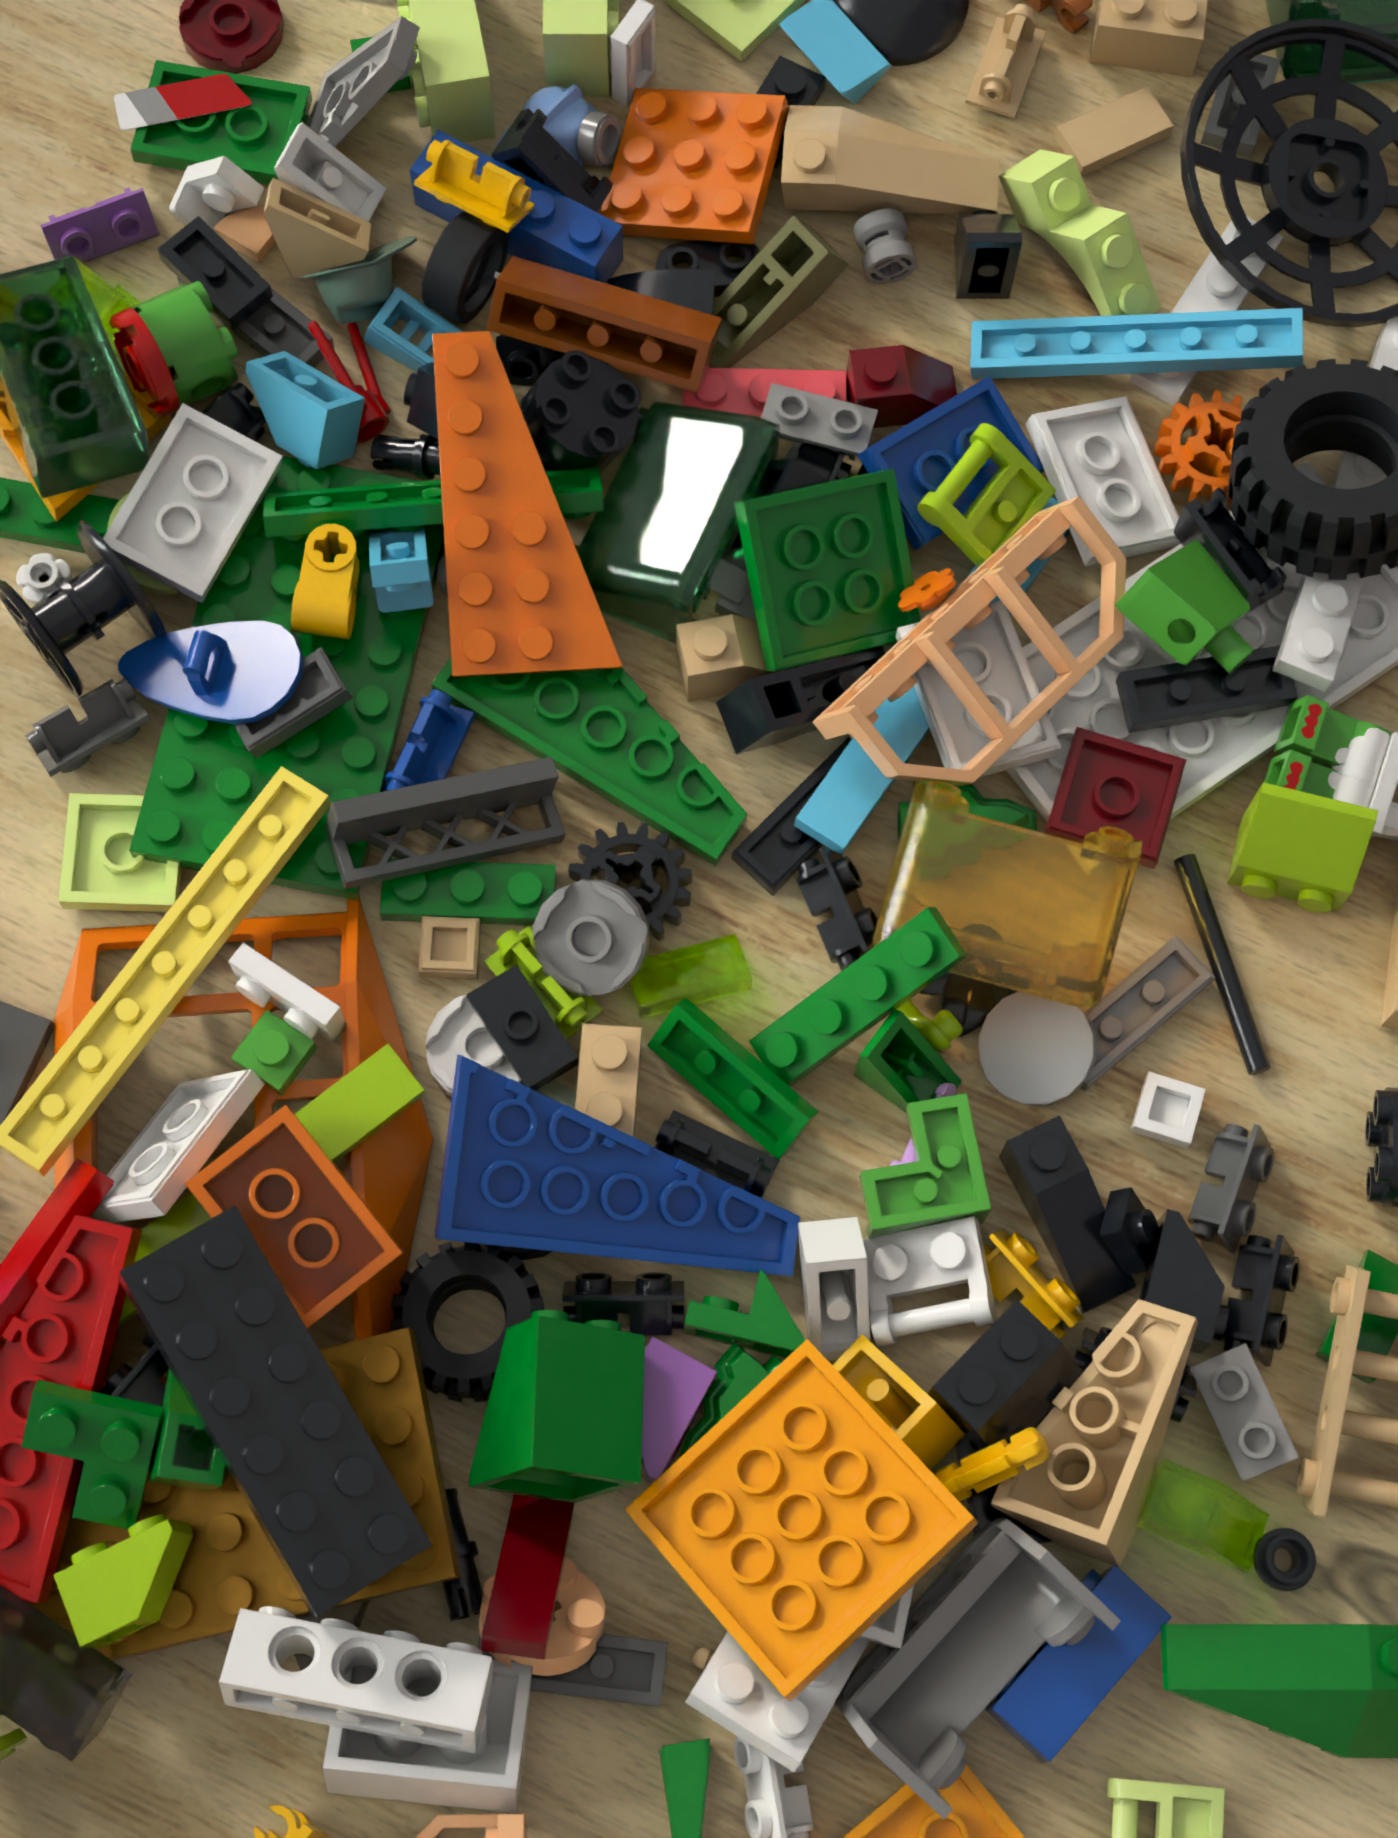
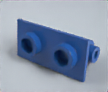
M433 689L429 697H422L419 702L421 709L393 771L388 772L385 777L387 784L384 791L446 779L476 714L473 711L450 705L452 698L439 690Z

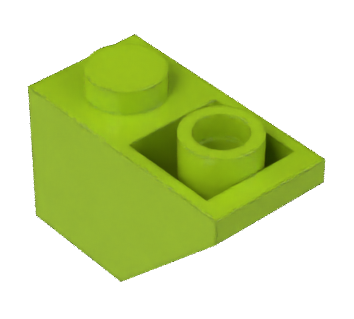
M163 1514L146 1518L128 1528L130 1538L111 1547L108 1546L107 1542L86 1547L71 1556L72 1566L54 1574L80 1647L104 1648L160 1621L194 1535L189 1522L166 1520Z

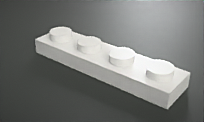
M1247 217V219L1249 220V222L1251 223L1252 226H1253L1255 223H1257L1256 221H1254V220H1252L1251 218ZM1232 220L1221 235L1226 245L1240 235ZM1277 234L1266 243L1277 252L1284 236ZM1210 252L1171 313L1237 311L1241 308L1250 292L1242 287L1218 262L1213 253ZM1255 252L1241 261L1257 278L1261 277L1268 266ZM1199 371L1137 373L1131 375L1129 382L1174 406V404L1181 401Z

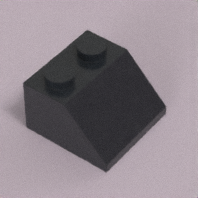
M1017 1299L931 1387L928 1395L939 1404L965 1435L982 1450L1003 1439L1010 1444L1012 1443L1010 1440L1012 1435L1029 1427L1036 1429L1053 1409L1052 1401L1064 1387L1069 1389L1083 1371L1064 1344Z

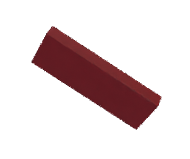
M513 1495L482 1632L481 1651L545 1660L573 1521V1502Z

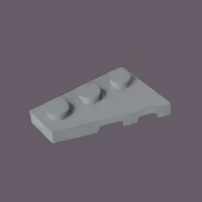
M401 16L325 72L307 126L333 147H336L399 79L402 80L409 74L417 58V51L413 47L420 27Z

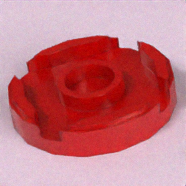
M131 307L112 315L109 325L112 329L117 328L120 330L113 334L115 338L113 342L122 366L134 390H138L139 393L148 391L154 401L146 405V409L158 419L179 410V398L172 376L145 322Z

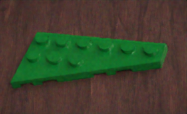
M450 657L431 684L432 690H439L452 698L451 704L455 707L473 711L476 714L474 717L476 720L538 758L552 757L556 769L660 833L666 832L669 834L670 839L714 866L718 865L747 822V813L709 768L696 759L680 740V734L668 720L664 721L647 701V696L624 669L453 678Z

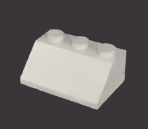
M492 1659L493 1682L476 1754L330 1726L323 1763L327 1793L517 1814L525 1753L532 1666L512 1661V1667L510 1668ZM355 1666L345 1673L343 1679L352 1684H363L371 1680L376 1671L368 1666ZM418 1678L413 1680L406 1690L414 1696L423 1697L436 1691L439 1684L430 1678Z

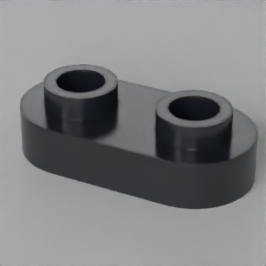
M712 241L676 243L661 251L656 260L655 270L676 269L674 265L680 263L689 264L691 266L689 269L716 270L714 297H719L760 250L755 244ZM740 257L743 259V261L740 263H731L727 260V258Z

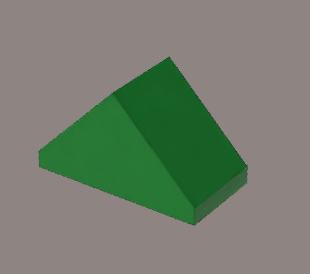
M896 1009L891 1012L859 1055L854 1074L856 1078L905 1113H907L906 1107L908 1103L935 1099V1091L940 1084L952 1083L957 1089L962 1082L904 1013Z

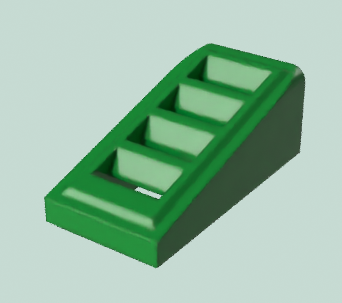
M710 1738L665 1745L661 1747L662 1750H659L672 1838H702L711 1757Z

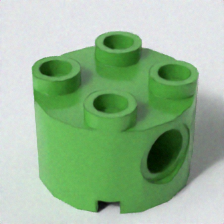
M200 281L189 285L183 284L131 307L147 325L165 359L179 398V408L182 403L189 406L223 391L227 386L232 387L233 382L238 381L237 371L232 362L233 359L239 357L236 344L225 326L219 329L216 328L209 314L213 311L210 298Z

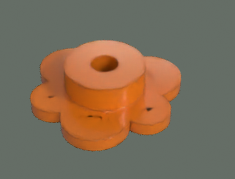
M948 568L939 573L931 571L919 577L912 586L901 592V600L898 603L900 610L907 612L918 607L920 611H927L940 605L948 597V591L956 584L953 578V571Z

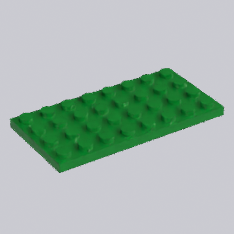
M283 456L282 465L266 493L417 482L419 480L336 465L315 469L302 465L298 462L297 458ZM264 495L203 603L198 601L191 628L231 621H267L282 625L296 638L304 658L322 647L353 698L257 759L248 752L233 724L204 720L169 708L129 849L133 858H136L137 855H142L145 860L167 864V860L179 862L181 868L200 871L281 766L329 795L330 802L384 791L387 782L385 777L390 769L429 607L387 613L380 612L378 609L376 592L372 586L370 572L369 532L394 529H369L361 535L353 536L356 541V556L360 563V574L356 591V611L351 638L341 639L292 632L291 611L296 584L300 578L307 538L289 541L282 539L280 536L266 537L263 521ZM443 524L424 525L433 591L438 575V564L445 547ZM332 555L330 562H334L336 555ZM329 807L271 884L357 900L361 886L344 889L325 831ZM362 841L347 845L354 869L366 867L371 843Z

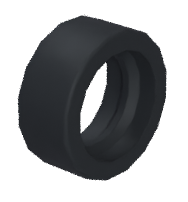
M465 211L455 216L443 230L427 262L421 292L425 306L460 323H468L476 317L495 289V272L501 273L508 251L507 233L484 223L481 219Z

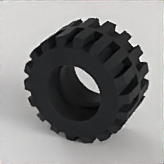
M447 1242L438 1245L440 1249L438 1254L429 1257L427 1252H425L416 1259L418 1267L413 1273L406 1270L399 1282L402 1289L399 1295H393L391 1304L394 1312V1318L390 1320L391 1332L408 1327L415 1330L426 1389L436 1395L438 1392L447 1395L449 1400L462 1402V1398H473L474 1402L488 1401L487 1395H490L506 1329L531 1319V1313L534 1311L545 1310L543 1299L533 1274H529L526 1271L524 1263L517 1256L509 1257L504 1254L503 1247L489 1245L486 1248L479 1246L477 1243L464 1242V1246L453 1248L452 1243ZM465 1290H481L498 1298L504 1308L506 1318L505 1327L500 1337L487 1349L474 1354H457L445 1349L437 1340L433 1325L440 1306L452 1295Z

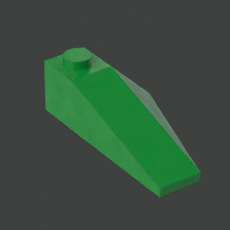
M1161 1625L1164 1691L1229 1716L1236 1715L1265 1726L1271 1732L1309 1743L1321 1748L1320 1751L1338 1758H1398V1625Z

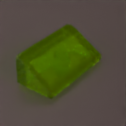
M732 934L646 957L641 970L629 983L639 1018L642 1019L671 1011L678 1002L685 998L689 999L693 1004H698L751 990L752 977L737 936Z

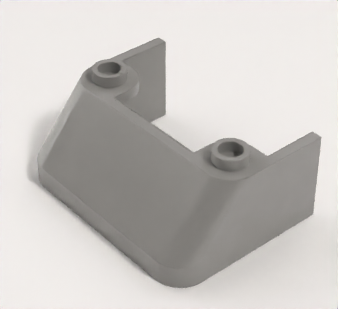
M998 1517L989 1522L974 1536L909 1608L901 1649L891 1648L878 1643L852 1671L835 1703L868 1749L935 1812L945 1819L953 1809L938 1789L944 1790L951 1786L965 1768L966 1761L963 1756L966 1750V1743L960 1737L963 1732L1045 1641L1052 1647H1058L1065 1643L1071 1646L1081 1641L1088 1634L1094 1624V1616L1112 1631L1121 1620L1048 1550L1006 1517Z

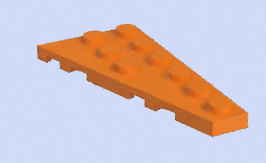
M490 331L432 334L453 678L623 669Z

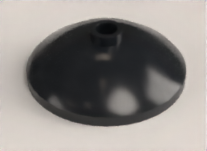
M833 0L892 66L919 63L936 56L946 49L962 30L969 8V0Z

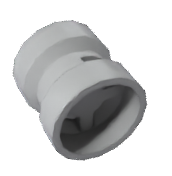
M891 208L875 210L865 214L854 224L853 232L856 244L865 253L862 258V266L865 277L869 282L875 284L896 282L907 277L916 269L917 259L914 248L905 239L908 235V226L902 211Z

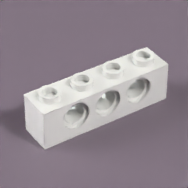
M264 1606L259 1608L258 1612L240 1608L219 1684L224 1704L227 1706L476 1754L493 1682V1664L491 1656L483 1655L480 1649L469 1644L452 1642L446 1644L444 1648L420 1643L416 1636L403 1631L389 1630L385 1631L382 1636L358 1631L355 1625L344 1620L326 1618L321 1620V1623L296 1619L294 1614L285 1609ZM293 1654H306L313 1659L307 1668L298 1672H289L280 1667L283 1661ZM355 1666H368L376 1671L373 1678L363 1684H352L343 1679L345 1673ZM418 1678H430L439 1684L436 1691L423 1697L414 1696L406 1690L407 1686Z

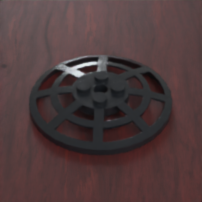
M1311 18L1285 21L1259 30L1234 45L1212 67L1195 92L1184 120L1180 146L1181 178L1188 207L1202 239L1218 262L1242 287L1267 305L1276 309L1303 308V320L1324 326L1356 328L1384 324L1387 320L1398 317V303L1374 312L1360 314L1337 313L1335 311L1333 288L1361 286L1377 280L1385 274H1388L1398 283V241L1391 249L1370 228L1380 216L1384 207L1398 208V186L1388 185L1386 168L1379 154L1392 142L1398 149V110L1394 113L1386 104L1371 93L1351 83L1341 81L1340 74L1344 50L1346 49L1360 53L1384 65L1398 75V41L1371 28L1341 20ZM1300 44L1323 45L1318 76L1289 78L1271 84L1265 89H1262L1248 63V60L1258 54L1283 46ZM1231 75L1246 104L1238 111L1229 125L1222 143L1221 152L1196 143V130L1205 105L1219 84L1227 76ZM1315 95L1313 118L1300 121L1290 128L1286 126L1272 105L1289 97ZM1337 100L1344 101L1360 109L1374 119L1379 126L1365 136L1351 125L1335 120ZM1254 118H1256L1273 143L1265 155L1263 164L1236 157L1242 135ZM1195 166L1220 175V187L1225 207L1240 234L1227 245L1214 228L1204 206L1195 173ZM1314 172H1323L1328 175L1334 183V193L1325 192L1316 185ZM1235 180L1261 186L1262 195L1270 213L1253 226L1247 219L1241 206ZM1284 229L1293 237L1308 243L1309 268L1286 259L1266 242ZM1353 241L1374 262L1355 271L1331 272L1330 247ZM1255 252L1263 261L1280 273L1299 282L1310 284L1313 307L1278 293L1254 276L1241 261Z

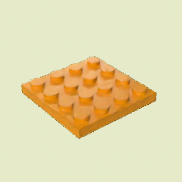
M808 1339L625 1509L627 1514L772 1684L790 1702L978 1524L969 1511Z

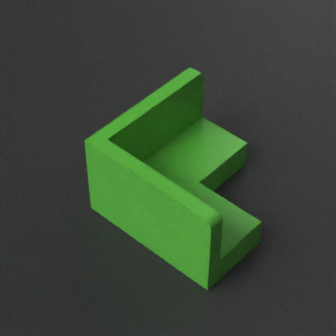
M967 1093L908 1103L906 1111L917 1161L864 1170L859 1175L868 1218L866 1228L867 1239L972 1216L979 1220V1224H983L991 1210Z

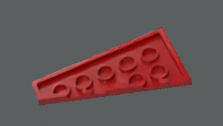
M76 1215L36 1279L38 1286L20 1316L12 1318L2 1335L5 1340L0 1347L1 1594L37 1604L48 1602L84 1461L21 1448L32 1393L38 1380L101 1393L126 1297V1292L118 1280L119 1271L130 1266L135 1261L142 1234L140 1229Z

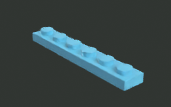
M1303 308L972 321L970 359L972 380L985 379L988 376L991 379L1296 368L1303 365Z

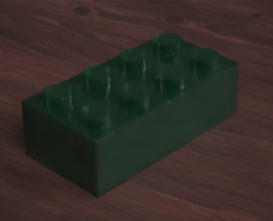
M74 255L0 274V396L41 498L143 471L149 461L147 429Z

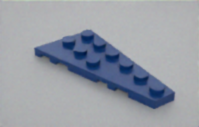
M457 1054L434 1236L436 1239L759 1273L760 1269H762L765 1274L793 1276L800 1216Z

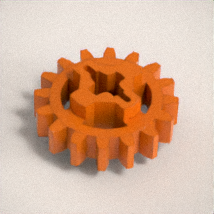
M1214 390L1210 402H1204L1198 392L1193 393L1188 408L1177 402L1172 408L1170 417L1164 418L1158 431L1160 438H1158L1154 448V455L1163 457L1158 470L1161 475H1174L1169 488L1173 493L1181 490L1183 487L1190 490L1188 503L1196 498L1198 499L1200 495L1206 496L1209 501L1215 489L1220 487L1227 495L1228 502L1232 505V500L1228 496V481L1236 425L1241 422V413L1243 411L1240 408L1242 396L1238 394L1232 399L1231 403L1223 402L1220 390ZM1191 428V436L1187 439L1185 445L1180 446V437L1186 430Z

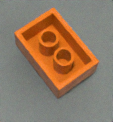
M284 1105L185 1183L211 1218L236 1206L307 1329L404 1252L287 1105Z

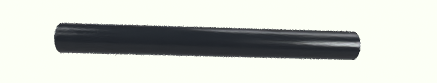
M1195 854L1184 855L1174 860V865L1212 973L1215 976V981L1248 1075L1265 1072L1271 1066Z

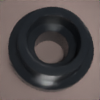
M1278 1528L1268 1531L1258 1540L1253 1553V1563L1257 1575L1267 1586L1278 1591H1292L1303 1587L1312 1578L1316 1567V1556L1312 1544L1303 1534L1290 1528ZM1279 1548L1287 1550L1292 1559L1291 1566L1286 1572L1279 1570L1274 1563V1554Z

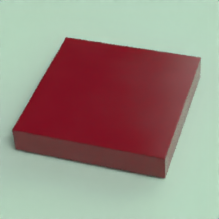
M1076 727L1044 836L1155 869L1187 759Z

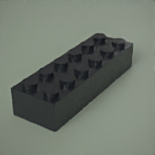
M236 1206L229 1208L119 1271L118 1280L311 1615L320 1616L432 1546Z

